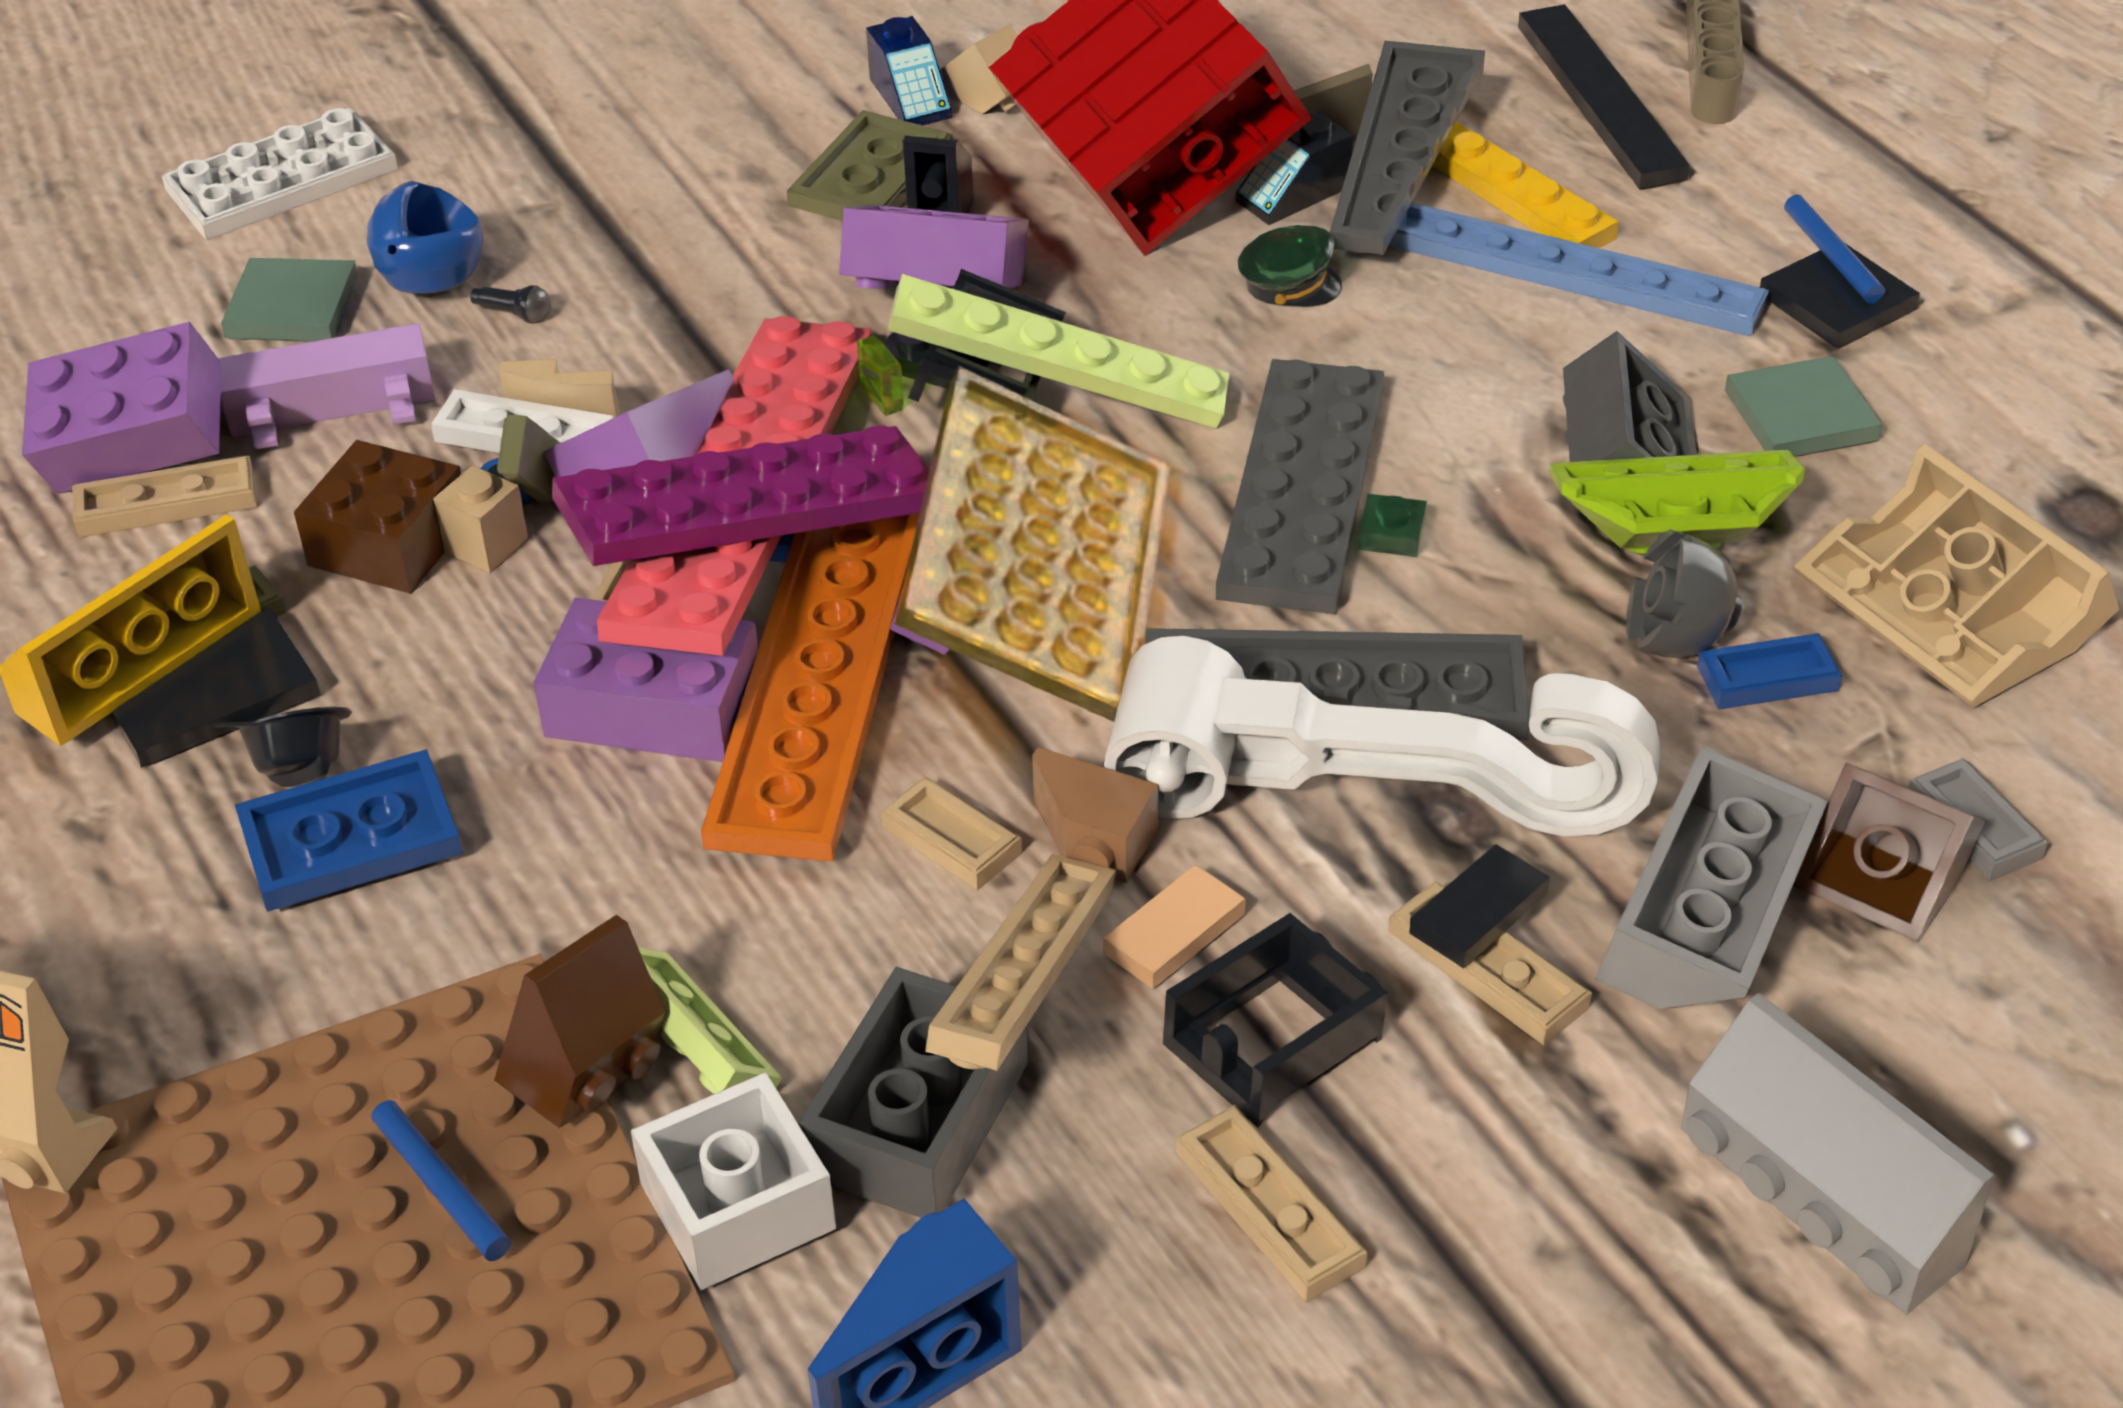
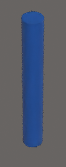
M1797 194L1788 198L1784 204V210L1867 303L1873 304L1878 302L1885 294L1884 286L1801 195Z
M393 1100L380 1103L371 1115L375 1125L487 1261H495L503 1257L511 1246L510 1239L398 1104Z

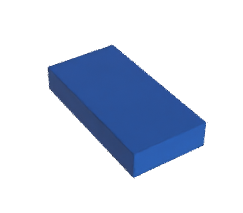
M1819 633L1700 651L1697 668L1718 710L1839 691L1842 674Z

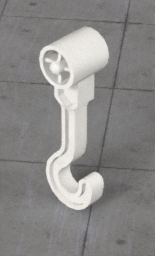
M1188 636L1161 637L1141 646L1130 659L1105 756L1104 767L1158 784V817L1165 819L1193 818L1210 811L1223 798L1226 784L1295 790L1310 777L1321 774H1339L1443 782L1458 785L1474 793L1504 816L1528 829L1565 837L1598 835L1626 825L1650 804L1658 782L1660 741L1655 720L1639 700L1613 684L1598 679L1574 674L1556 673L1545 675L1534 684L1528 724L1531 734L1543 743L1579 748L1596 759L1582 766L1563 767L1550 764L1537 757L1515 737L1485 720L1445 712L1329 704L1314 696L1302 683L1246 679L1243 669L1227 651L1207 640Z

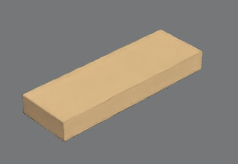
M250 456L72 485L73 523L78 538L257 507L254 471Z
M1437 881L1433 882L1390 915L1388 932L1543 1046L1590 1008L1591 991L1507 931L1499 936L1464 969L1409 934L1410 917L1445 888Z
M1236 1105L1176 1137V1154L1306 1303L1366 1268L1367 1251Z

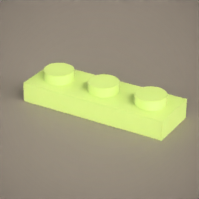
M638 947L665 1011L661 1025L663 1029L660 1033L661 1038L672 1049L686 1055L700 1070V1082L709 1091L716 1094L766 1072L776 1088L782 1077L666 952Z

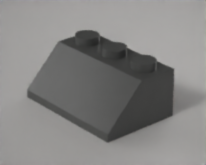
M1618 331L1563 368L1565 392L1563 403L1566 408L1567 418L1565 437L1569 445L1570 462L1697 455L1690 397Z

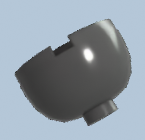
M1672 529L1660 534L1643 558L1654 562L1647 580L1635 577L1626 614V633L1628 639L1636 641L1640 638V642L1633 646L1638 650L1678 659L1697 655L1700 651L1707 650L1721 638L1725 630L1730 631L1737 624L1742 610V598L1737 595V580L1729 559L1717 547L1692 535Z

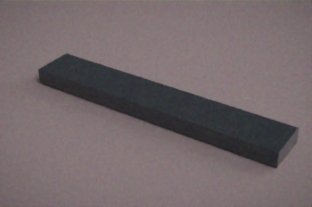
M1565 4L1519 12V30L1638 189L1641 190L1688 180L1690 164Z

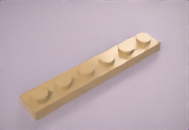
M1051 854L930 1023L925 1052L947 1057L952 1063L963 1068H988L997 1071L1111 896L1116 870Z

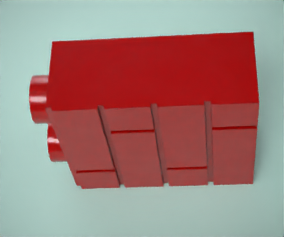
M1068 0L1043 22L1035 23L1025 28L1016 37L1011 49L988 67L1033 128L1144 256L1312 119L1268 50L1218 0Z

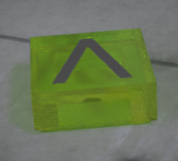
M875 335L858 340L857 352L860 386L884 416L902 411L904 400L900 363Z

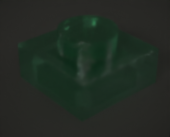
M1368 494L1359 530L1358 550L1418 557L1426 518L1427 501L1394 495Z

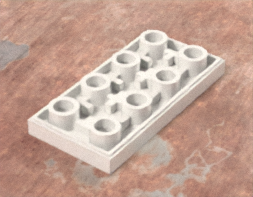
M336 108L325 112L321 118L303 125L281 127L274 135L252 143H236L230 146L226 152L208 159L186 161L177 170L163 175L162 179L165 191L206 240L396 171L398 166L396 156L392 150L352 108Z

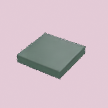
M249 258L221 322L224 337L227 339L319 341L334 338L358 278L355 260Z
M1834 356L1727 375L1725 392L1764 451L1789 450L1795 457L1879 441L1882 428L1881 422Z

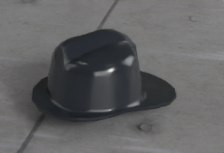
M317 707L275 714L252 722L210 724V727L239 728L256 770L259 773L265 774L270 781L281 787H297L326 776L330 764L338 758L340 721L349 717L352 711L347 707Z

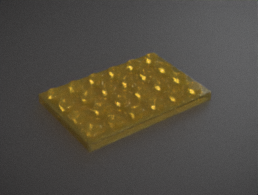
M960 367L949 384L894 624L1114 722L1130 659L1144 645L1170 465Z

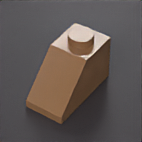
M1037 747L1032 755L1034 802L1061 855L1116 870L1114 879L1127 883L1158 831V784Z

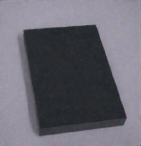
M269 608L261 611L113 710L110 714L142 768L238 729L237 727H210V724L252 722L321 694L317 679Z

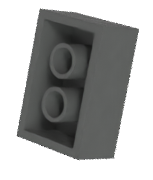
M896 966L798 1122L801 1130L828 1171L831 1186L919 1218L933 1212L945 1210L1028 1064L1026 1027L997 1071L988 1068H963L952 1063L947 1057L925 1052L929 1025L957 986Z

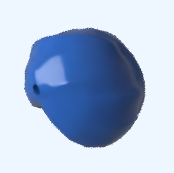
M416 181L405 182L379 200L367 225V247L374 267L388 284L398 291L414 294L448 291L463 284L473 274L478 265L483 244L481 222L467 205L441 188Z

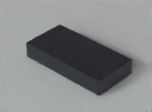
M1495 844L1410 917L1409 934L1464 969L1548 894L1550 877Z

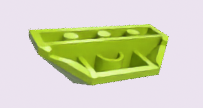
M1789 450L1550 463L1549 475L1565 498L1620 548H1626L1630 552L1646 554L1659 535L1670 529L1692 535L1717 548L1721 546V542L1742 541L1757 529L1804 481L1805 468Z

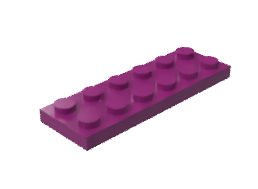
M871 426L864 431L838 435L817 434L809 439L778 444L764 442L756 444L751 448L725 452L704 451L692 457L665 461L644 460L636 465L606 470L585 469L576 474L553 477L552 499L592 566L938 510L941 503L943 504L944 495L943 486L897 426Z

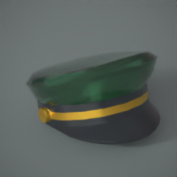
M1286 226L1265 232L1245 246L1238 258V269L1241 276L1247 282L1248 291L1254 298L1265 303L1301 307L1317 306L1334 299L1341 289L1338 275L1328 267L1335 248L1334 237L1327 230L1317 226Z

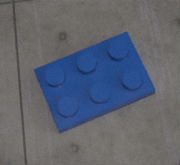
M427 749L234 804L267 912L463 854L458 831Z

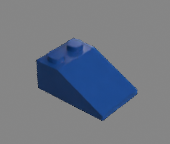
M965 1198L941 1212H933L923 1216L909 1231L900 1235L808 1367L813 1408H928L1022 1351L1017 1260Z

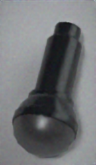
M530 285L516 291L492 287L474 288L470 295L472 304L480 305L481 308L512 312L515 316L530 324L544 320L551 309L549 295L544 289L536 285Z

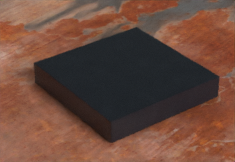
M1849 245L1847 247L1885 288L1884 296L1876 303H1867L1820 250L1761 278L1760 288L1769 290L1767 300L1835 348H1839L1917 309L1920 296L1918 291Z

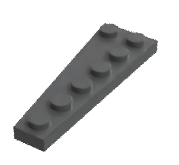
M1384 41L1330 229V249L1384 255L1484 71V50Z
M1146 628L1145 644L1161 637L1188 636L1207 640L1227 651L1242 667L1246 679L1302 683L1314 696L1329 704L1453 713L1485 720L1512 735L1517 740H1528L1529 707L1522 635Z

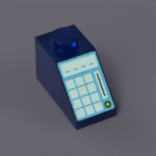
M913 16L906 18L894 17L882 24L866 27L870 80L897 119L923 126L953 118L952 107L932 42Z

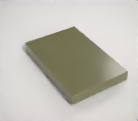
M862 110L787 190L788 206L843 221V209L846 207L870 204L902 207L907 202L903 153L905 135L953 140V134Z

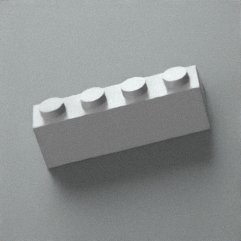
M1701 746L1620 919L1594 980L1658 1009L1745 998L1828 800Z
M1760 993L1748 1000L1689 1083L1680 1129L1689 1136L1692 1143L1703 1153L1713 1155L1741 1178L1752 1194L1761 1200L1769 1201L1797 1224L1803 1234L1813 1244L1826 1248L1858 1275L1862 1283L1876 1295L1884 1296L1906 1315L1966 1267L1994 1174Z

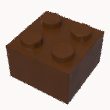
M355 440L294 511L307 566L411 594L444 554L433 498L461 475L460 466Z

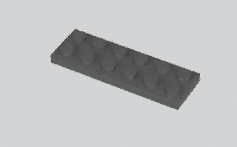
M1272 359L1216 579V600L1336 615L1383 392L1384 371L1364 369L1359 366L1344 367L1308 363L1297 359Z

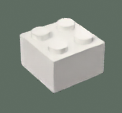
M766 1072L631 1130L641 1186L700 1290L836 1229L830 1175Z

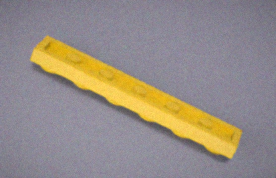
M1456 121L1432 167L1536 233L1596 248H1601L1617 239L1618 220Z

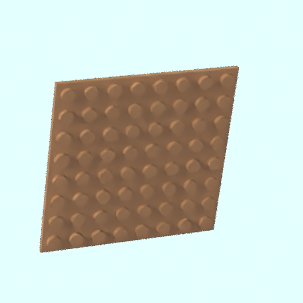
M541 953L86 1111L87 1113L112 1118L117 1129L66 1194L37 1186L29 1189L21 1188L1 1177L64 1408H669L735 1382V1375L683 1260L641 1186L636 1158L609 1100L607 1099L600 1108L592 1113L586 1110L559 1129L494 1081L523 977L526 973L545 962ZM393 1100L398 1104L510 1239L511 1246L503 1257L495 1261H487L375 1125L371 1115L380 1103Z

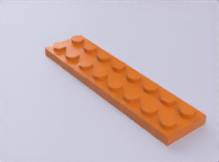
M926 512L794 534L701 829L703 849L833 862L895 632L890 630L913 550L922 535Z

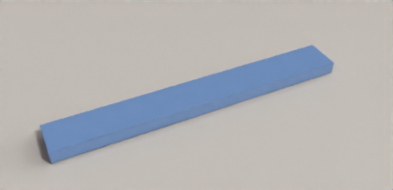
M1411 203L1388 245L1389 247L1750 337L1766 308L1769 290L1416 203Z

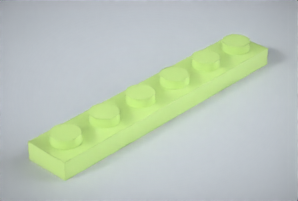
M905 274L901 275L895 293L888 331L1217 429L1224 416L1229 379L1228 372Z

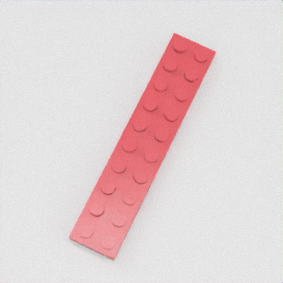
M779 316L772 319L764 318L733 374L734 381L697 454L704 451L725 452L751 448L756 444L764 442L778 444L809 439L817 434L831 435L862 372L861 365H865L873 349L872 329L854 327L852 324L842 321L819 324L800 322L797 318L791 316ZM781 536L630 560L597 619L599 642L723 656Z

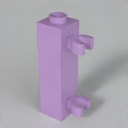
M420 323L218 358L221 361L220 416H226L231 437L252 434L255 449L278 446L276 429L386 409L391 411L393 425L416 421L413 405L436 401Z

